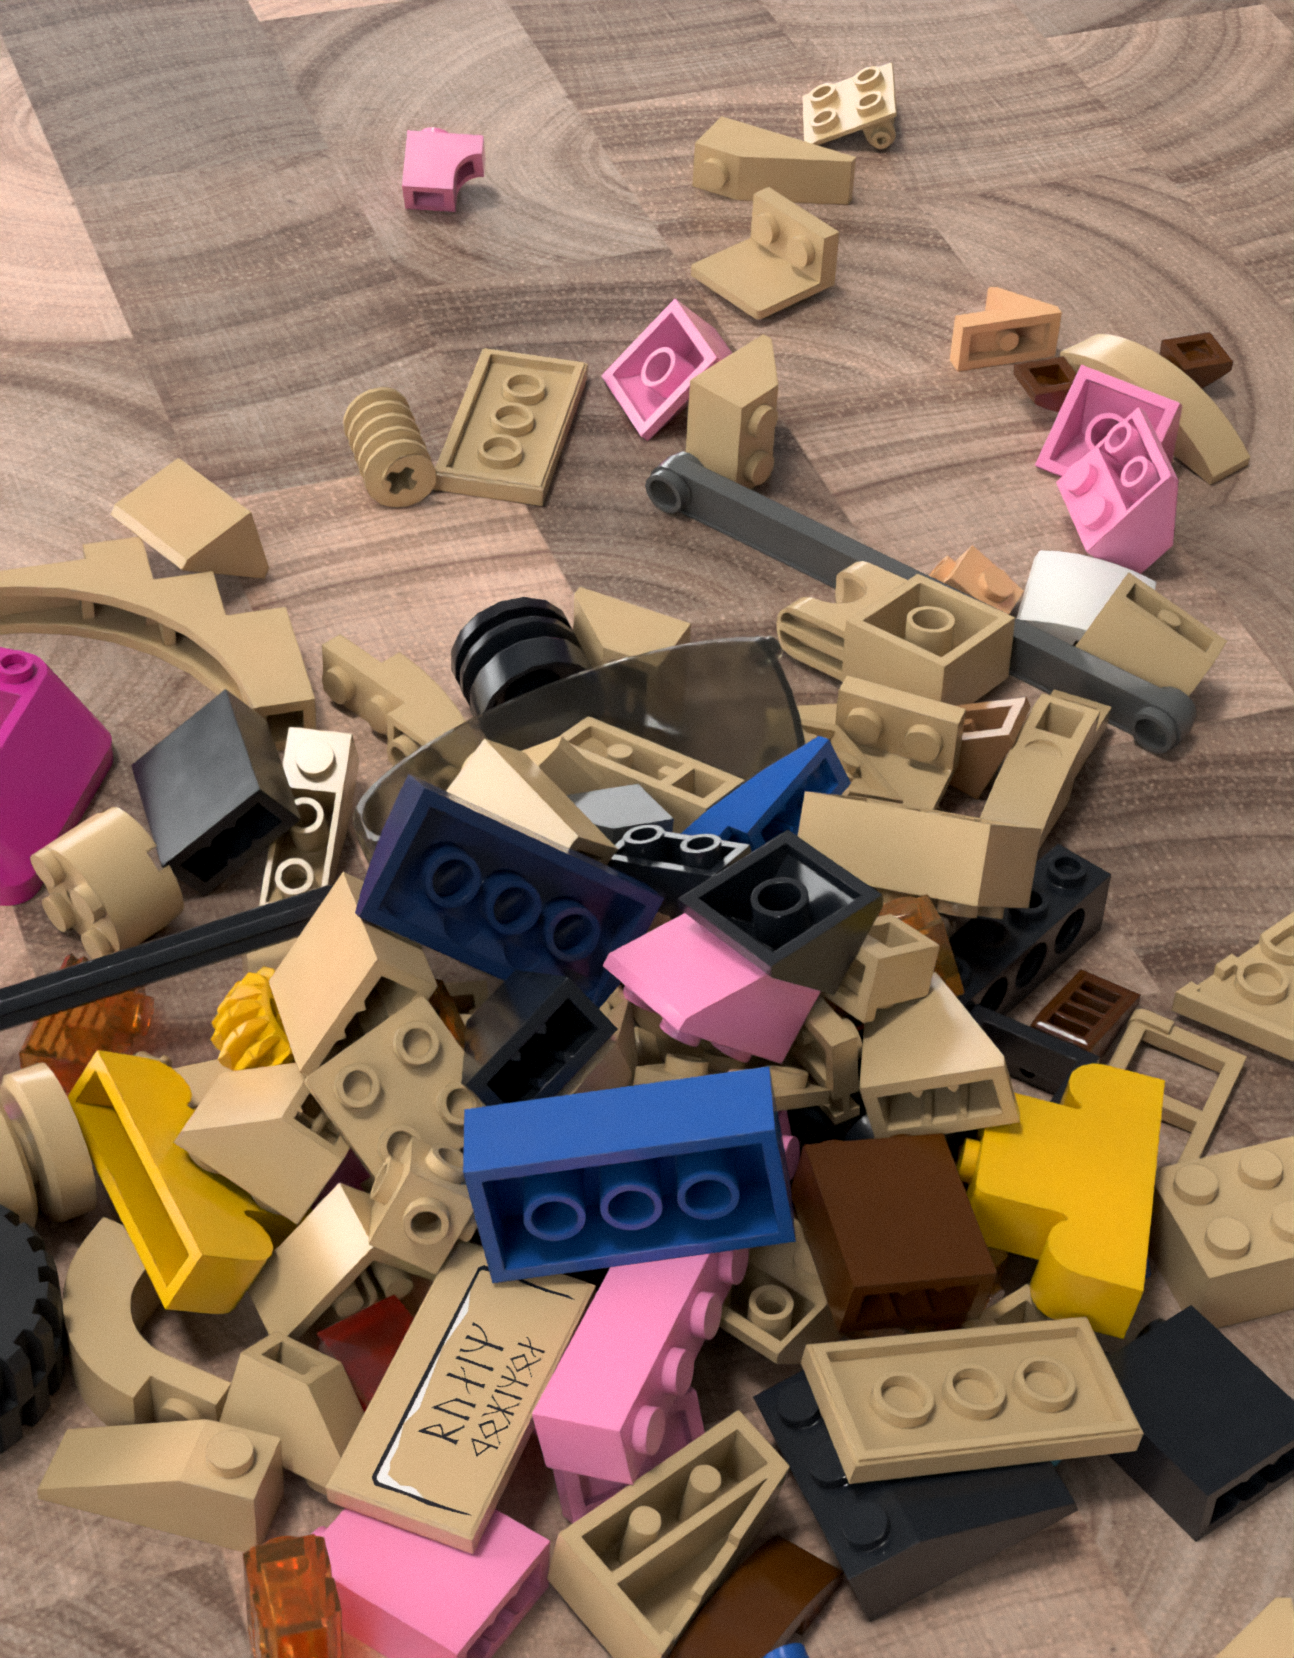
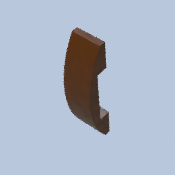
M1211 332L1161 341L1159 355L1181 369L1201 389L1217 381L1232 370V359ZM1064 356L1014 364L1013 374L1034 404L1058 413L1077 375Z
M775 1535L754 1551L724 1582L697 1615L667 1658H763L767 1653L784 1646L794 1632L801 1636L804 1635L843 1581L844 1572L785 1538Z

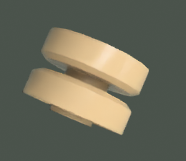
M37 1063L4 1075L0 1090V1204L18 1214L20 1224L25 1222L34 1227V1229L38 1207L44 1215L52 1221L59 1223L95 1210L97 1192L89 1152L75 1113L55 1074L45 1063Z

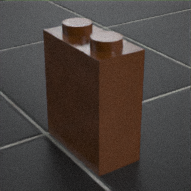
M943 1133L924 1135L898 1134L889 1138L853 1141L828 1140L818 1144L804 1145L791 1186V1195L838 1334L980 1319L997 1271Z

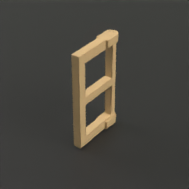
M1137 1009L1133 1012L1127 1023V1029L1108 1064L1109 1066L1127 1070L1141 1041H1144L1220 1073L1202 1111L1165 1094L1163 1097L1161 1120L1191 1132L1178 1163L1199 1159L1247 1056L1173 1025L1174 1021L1149 1010Z

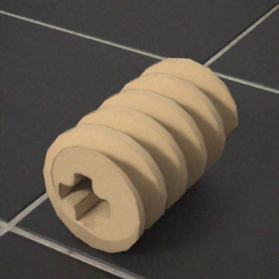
M387 387L369 389L358 395L347 407L343 417V428L369 495L378 503L394 508L408 507L422 501L431 493L436 483V469L431 462L430 454L426 449L425 442L420 435L421 432L405 396L396 389Z

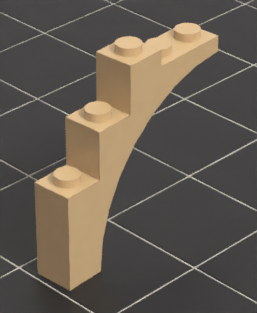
M140 537L82 544L84 559L0 571V635L14 633L73 635L113 642L156 656L191 674L216 695L227 689L267 720L277 751L285 750L289 727L316 730L315 696L286 607L226 615L213 571L153 579L144 543Z

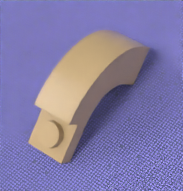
M102 1217L77 1250L69 1266L63 1289V1317L71 1373L79 1393L92 1412L107 1426L200 1419L219 1422L231 1382L164 1354L151 1346L139 1334L146 1321L161 1303V1300L124 1225Z

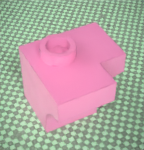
M433 127L425 128L421 131L407 130L402 180L405 209L456 212L457 195L463 184L473 178L484 177L486 161L484 136L448 133L443 129Z

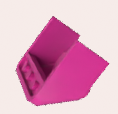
M0 647V906H11L24 903L38 893L44 882L39 878L31 864V855L77 826L111 768L114 757L112 736L108 729L40 657L22 650Z

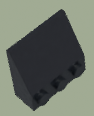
M804 1370L753 1396L785 1461L790 1466L798 1486L870 1622L1078 1511L1075 1501L1051 1461L849 1484Z

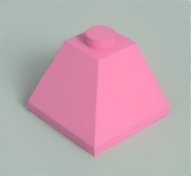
M674 299L601 376L640 436L649 441L689 405L690 380L731 355L732 352L714 327L677 299Z

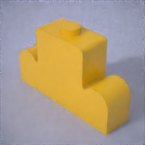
M97 1050L67 1096L78 1120L89 1156L166 1310L209 1314H226L231 1312L238 1305L271 1257L272 1252L313 1211L310 1207L298 1225L283 1215L270 1213L256 1204L249 1192L222 1174H215L202 1169L191 1159L187 1151L173 1143L195 1112V1109H191L188 1106L192 1098L190 1086L179 1073L160 1061Z
M1094 1063L1082 1065L1072 1072L1060 1104L1014 1093L1020 1112L1019 1123L980 1128L975 1139L966 1137L963 1142L957 1170L961 1181L967 1182L966 1193L985 1243L988 1247L1039 1260L1029 1285L1030 1297L1036 1307L1051 1319L1087 1317L1095 1332L1124 1339L1144 1292L1165 1080L1109 1065Z

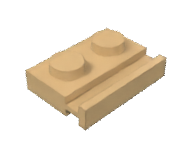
M819 994L782 1064L808 1072V1084L830 1089L829 1103L819 1105V1107L836 1125L860 1115V1108L850 1097V1094L859 1091L858 1059L862 1058L863 1045L854 1024L847 1018L841 1019L827 1004L824 996Z

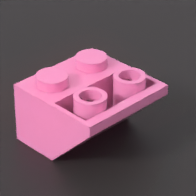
M1138 407L1121 423L1115 425L1108 435L1081 460L1071 465L1066 474L1056 483L1086 552L1094 558L1118 564L1141 574L1173 546L1179 480L1146 412Z
M685 913L610 952L603 964V967L625 985L623 994L627 1000L644 1010L657 1013L663 1017L659 1027L669 1036L693 1047H697L701 1039L711 1041V1044L722 1053L745 1063H748L752 1055L782 1064L821 992L772 978Z

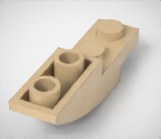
M341 634L322 644V684L324 692L334 702L344 705L368 722L375 731L387 736L388 761L392 763L397 771L404 775L411 774L447 791L460 773L465 760L478 747L468 724L444 690L424 670L401 652L381 663Z
M1055 689L1050 695L1042 693L1022 725L1001 767L980 818L1042 829L1039 850L1070 800L1074 779L1106 730L1112 707Z

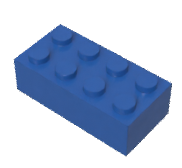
M769 1066L464 1109L463 1174L492 1283L796 1242L790 1176Z

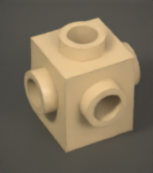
M412 1137L399 1161L391 1157L386 1159L377 1174L370 1193V1199L374 1200L375 1203L371 1209L368 1244L437 1275L457 1239L468 1242L477 1229L463 1174V1153L445 1144H434L431 1146Z

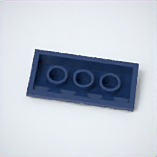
M408 774L376 845L360 892L355 914L364 920L503 981L515 970L567 976L600 1008L621 983L620 980L603 967L608 954L646 934L664 898L647 884Z

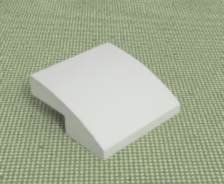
M1040 550L1034 558L1017 619L1073 645L1076 640L1079 641L1128 572L1154 590L1157 582L1138 572L1102 559L1075 553Z

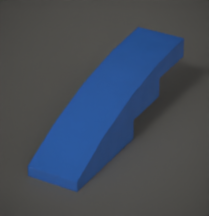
M818 736L756 774L703 813L680 834L692 836L714 834L724 841L749 844L751 852H753L786 830L798 836L805 791L842 795L851 782L830 740Z

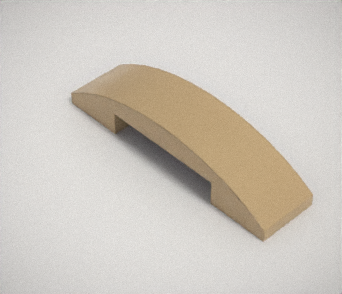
M1096 334L1061 351L1059 357L1064 356L1076 374L1080 366L1084 365L1181 403L1182 411L1173 455L1209 485L1248 465L1250 455L1237 432L1219 407L1188 375L1153 350L1126 338L1109 334Z

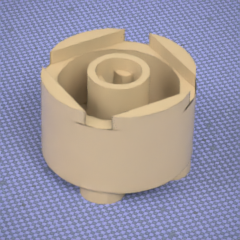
M111 807L106 811L103 810L100 813L94 814L30 857L35 872L45 883L50 894L42 899V905L48 918L61 932H66L70 928L81 935L82 944L91 959L140 944L170 924L184 909L181 889L171 867L168 865L158 871L147 854L157 845L133 817L118 807Z

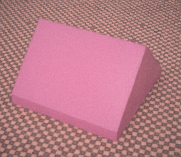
M1081 365L1035 466L1062 477L1071 465L1081 460L1108 435L1115 425L1121 423L1138 407L1146 412L1172 465L1182 405L1174 400Z

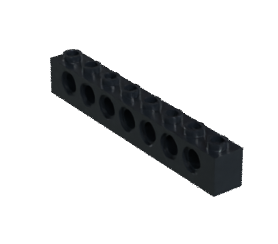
M1057 844L1036 862L1029 908L1005 907L1003 919L978 915L977 918H971L940 945L933 972H936L969 1013L976 1004H979L1006 1016L1101 930L1111 874L1062 845ZM856 1018L852 1023L856 1027L863 1045L864 1023ZM862 1058L858 1059L859 1087H860V1073H861V1059H862ZM860 1089L850 1094V1097L860 1108V1115L836 1125L819 1106L787 1110L791 1136H795L799 1140L800 1157L806 1144H818L828 1140L843 1141L851 1127L867 1114Z

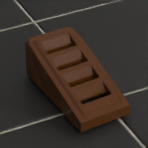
M1080 969L1038 1013L1030 1027L1100 1056L1101 1060L1139 1005L1141 994Z

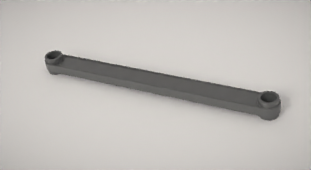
M682 451L668 456L651 471L650 477L646 480L647 495L653 504L663 512L670 514L680 512L836 589L838 573L855 562L864 561L906 580H909L916 574H920L978 600L705 468L699 459L691 453ZM1015 618L1009 675L1049 695L1055 689L1111 706L1108 724L1133 735L1140 746L1156 754L1165 753L1176 747L1191 731L1193 723L1197 718V710L1193 701L1181 690L1171 686L1160 688Z

